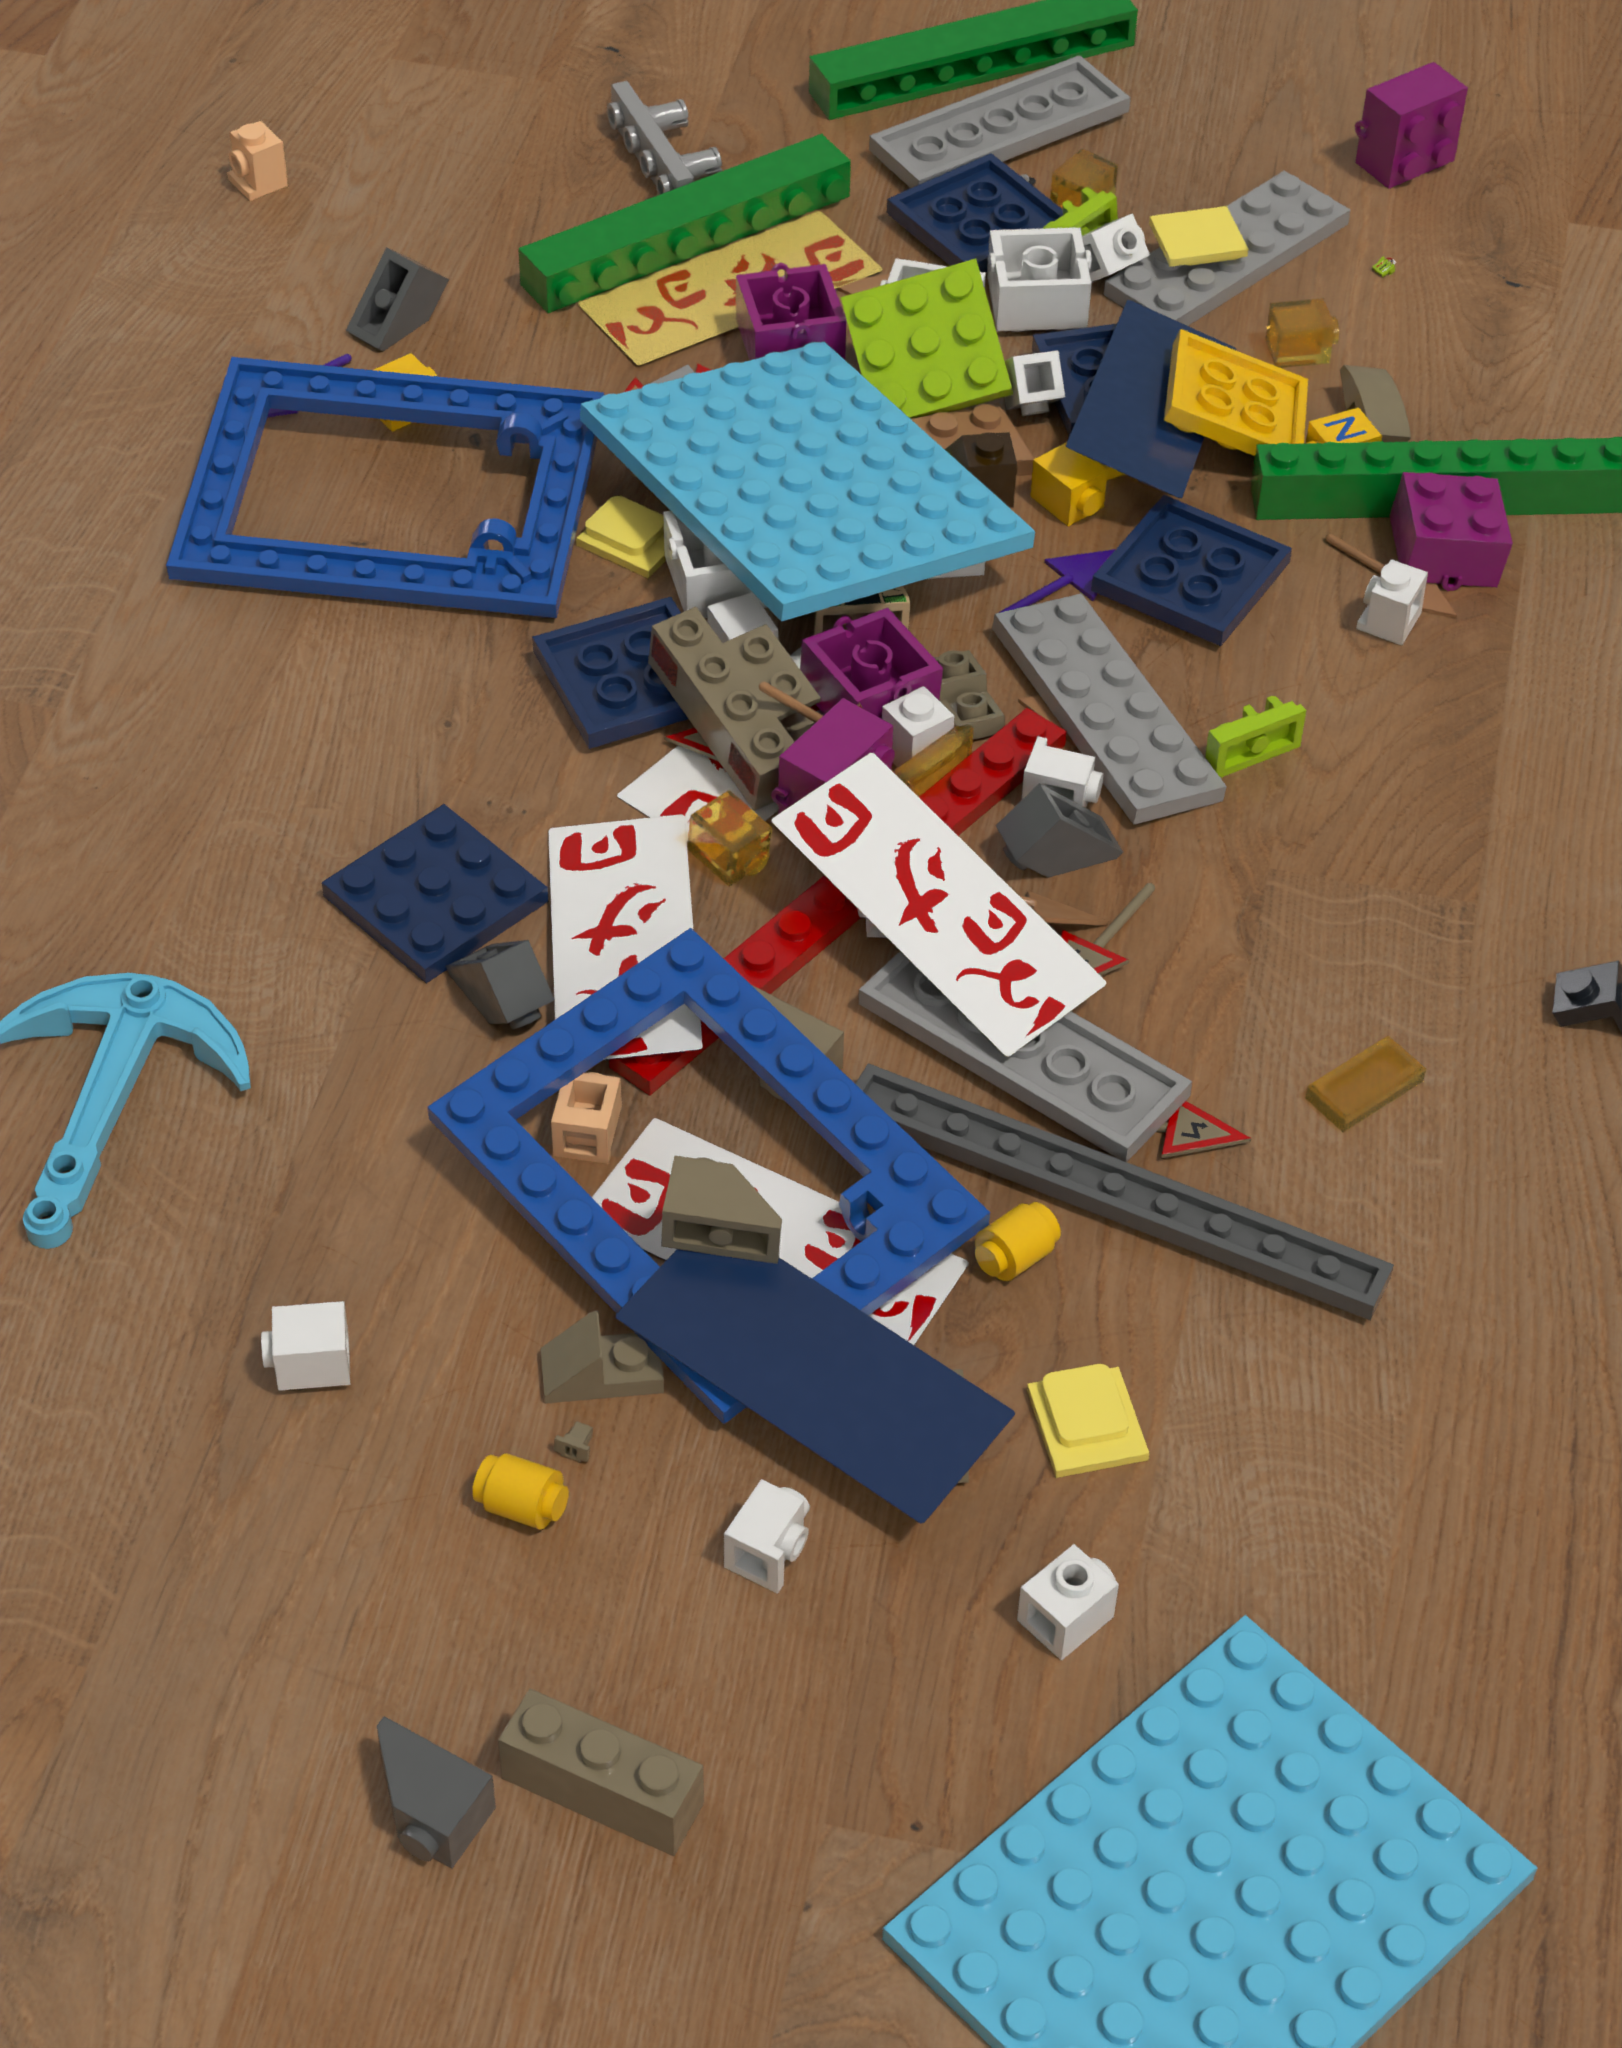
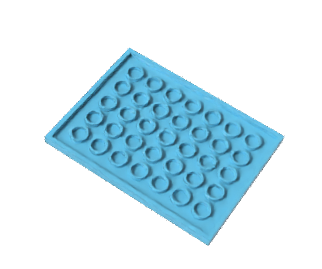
M812 342L801 348L781 353L773 352L765 355V357L742 363H729L722 368L702 373H689L683 378L659 384L650 383L639 389L620 394H607L600 399L581 403L580 421L781 621L1033 548L1035 530L825 342Z
M1244 1615L883 1927L882 1940L992 2048H1360L1533 1881L1538 1867L1264 1630Z

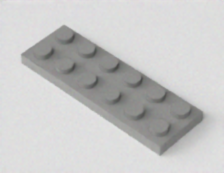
M1079 55L870 135L869 151L910 188H913L990 153L1004 162L1099 123L1106 122L1129 112L1131 97Z
M1282 171L1227 205L1248 247V257L1206 264L1169 267L1159 247L1151 252L1150 256L1133 263L1105 281L1104 296L1123 308L1127 300H1132L1189 326L1348 225L1350 209L1301 181L1296 176Z
M1082 593L994 615L992 630L1062 727L1067 731V734L1080 752L1095 757L1094 771L1104 774V785L1133 825L1223 801L1227 787Z
M901 951L859 989V1005L1125 1162L1191 1096V1080L1072 1011L1011 1056H1005Z

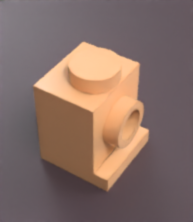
M261 120L245 124L239 129L230 132L232 151L229 153V161L233 170L227 172V177L249 201L288 186L283 142Z
M594 1072L583 1073L560 1089L551 1120L553 1156L609 1164L611 1146L622 1108L621 1078L605 1076Z

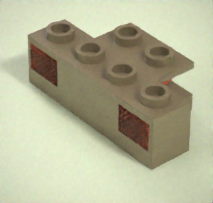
M697 607L652 625L648 663L753 810L756 811L773 803L771 792L776 787H779V756L815 723L760 691L759 684L763 681L767 682L808 707L819 703L821 697L767 624L722 643Z

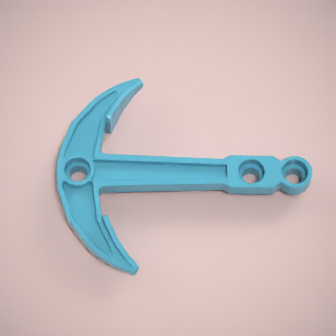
M119 973L86 976L35 995L19 1005L0 1021V1044L32 1037L69 1036L73 1033V1023L107 1025L65 1134L61 1140L54 1144L35 1187L37 1198L31 1201L23 1214L26 1234L33 1245L39 1248L50 1249L64 1244L70 1238L73 1232L71 1217L81 1212L101 1167L99 1157L158 1037L167 1036L192 1044L194 1054L198 1060L222 1072L234 1082L240 1091L251 1088L250 1069L244 1045L233 1025L207 998L175 981L153 975ZM52 1215V1217L48 1219H41L43 1217Z

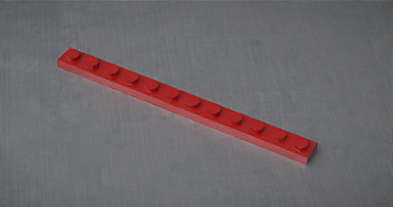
M1026 708L920 795L919 798L959 836L1023 782L1024 771L1037 736L1048 738L1047 746L1062 749L1066 744L1067 731L1031 709ZM824 875L723 959L751 985L772 994L862 917L858 914V908ZM700 1020L702 1049L609 1059V1068L651 1096L719 1037Z

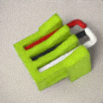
M1382 256L1378 263L1372 266V270L1383 278L1387 274L1391 275L1395 272L1394 264L1396 262L1390 257L1385 260V257Z

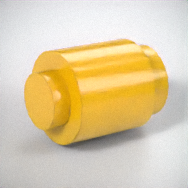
M1032 1202L1029 1205L1019 1204L976 1234V1260L981 1269L988 1275L1003 1281H1010L1053 1251L1055 1242L1061 1236L1059 1223L1051 1210L1039 1202Z
M504 1453L500 1457L488 1455L482 1461L474 1479L472 1495L476 1502L484 1505V1509L487 1512L542 1530L551 1520L558 1521L562 1516L568 1502L569 1489L563 1485V1474L561 1471Z

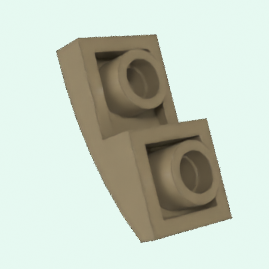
M1343 365L1340 369L1346 410L1359 407L1382 435L1381 441L1408 442L1411 439V432L1406 410L1397 386L1386 369Z
M969 650L963 652L947 651L934 658L943 667L939 701L954 715L953 737L957 743L992 736L1005 726V715L987 692L986 672Z

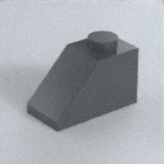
M386 247L346 331L375 348L385 351L429 321L449 279L418 261Z
M1040 783L996 825L1006 843L1003 851L1007 858L1021 870L1030 868L1048 878L1115 860L1123 853L1102 816Z
M529 940L490 944L446 965L450 977L489 1024L509 1023L511 1029L522 1027L542 1016L538 1008L555 1000Z
M384 1716L377 1725V1732L397 1837L402 1846L418 1859L431 1861L434 1858L444 1865L453 1868L496 1808L493 1776Z

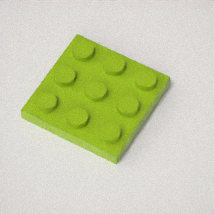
M976 259L841 297L861 375L910 419L940 412L960 410L1013 394Z

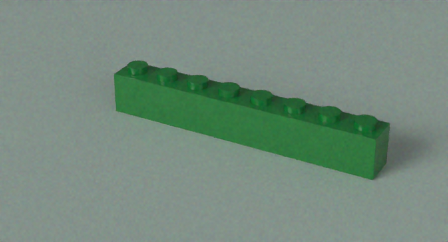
M1043 0L809 56V93L828 120H833L1050 67L1079 55L1087 58L1135 46L1138 9L1130 0Z
M823 134L784 147L518 248L520 285L547 313H551L850 197L851 160Z
M1622 437L1257 444L1250 488L1256 520L1390 518V512L1403 472L1467 477L1481 476L1498 479L1506 515L1622 513Z

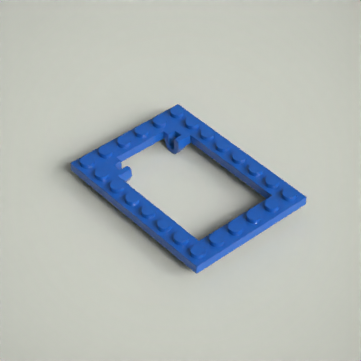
M231 357L166 564L169 579L557 618L598 439L580 421L581 403L600 399L604 396V392ZM270 408L499 430L496 440L499 455L512 456L514 444L524 443L529 444L530 458L540 459L522 538L517 537L514 527L508 522L496 518L486 519L478 525L473 533L467 558L232 535ZM488 540L500 542L503 545L504 551L490 550Z
M692 928L674 938L427 1107L429 1120L616 1314L660 1266L557 1163L516 1119L683 1004L702 1020L863 1176L862 1179L841 1193L839 1207L848 1228L861 1242L814 1276L813 1280L865 1314L870 1315L975 1236L979 1231L987 1227L990 1221V1211ZM867 1203L875 1210L874 1213H869ZM635 1332L723 1425L746 1408L741 1402Z

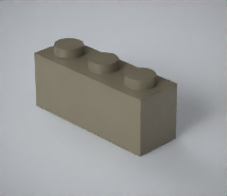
M529 1688L498 1739L502 1779L672 1856L676 1855L704 1805V1765Z

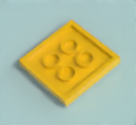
M1180 329L1172 347L1164 421L1173 424L1181 431L1200 434L1217 441V443L1227 449H1238L1255 456L1257 444H1304L1308 379Z

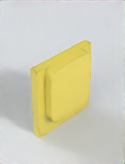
M1227 206L1150 216L1149 225L1169 267L1206 264L1248 257V247Z
M623 496L611 497L586 521V529L576 538L577 546L646 578H649L666 562L664 515Z
M1104 1364L1083 1366L1051 1372L1044 1376L1043 1381L1027 1384V1393L1056 1478L1149 1460L1150 1453L1119 1367L1109 1368Z

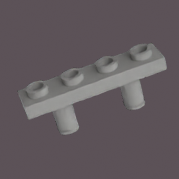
M628 81L611 84L612 103L607 104L609 123L613 129L619 130L623 136L627 151L634 153L640 161L644 176L652 179L656 185L658 195L722 171L720 167L722 166V160L716 147L680 155L664 135V131L688 127L689 121L686 119L689 118L688 110L682 99L647 107L642 103Z

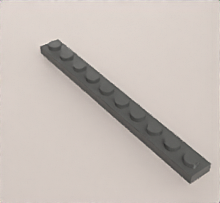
M867 1064L855 1083L922 1147L1365 1319H1372L1391 1279L1394 1264L872 1064Z

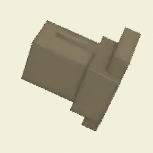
M576 1421L570 1432L566 1433L564 1437L556 1435L554 1451L561 1453V1456L578 1462H588L590 1459V1446L588 1444L593 1436V1427Z

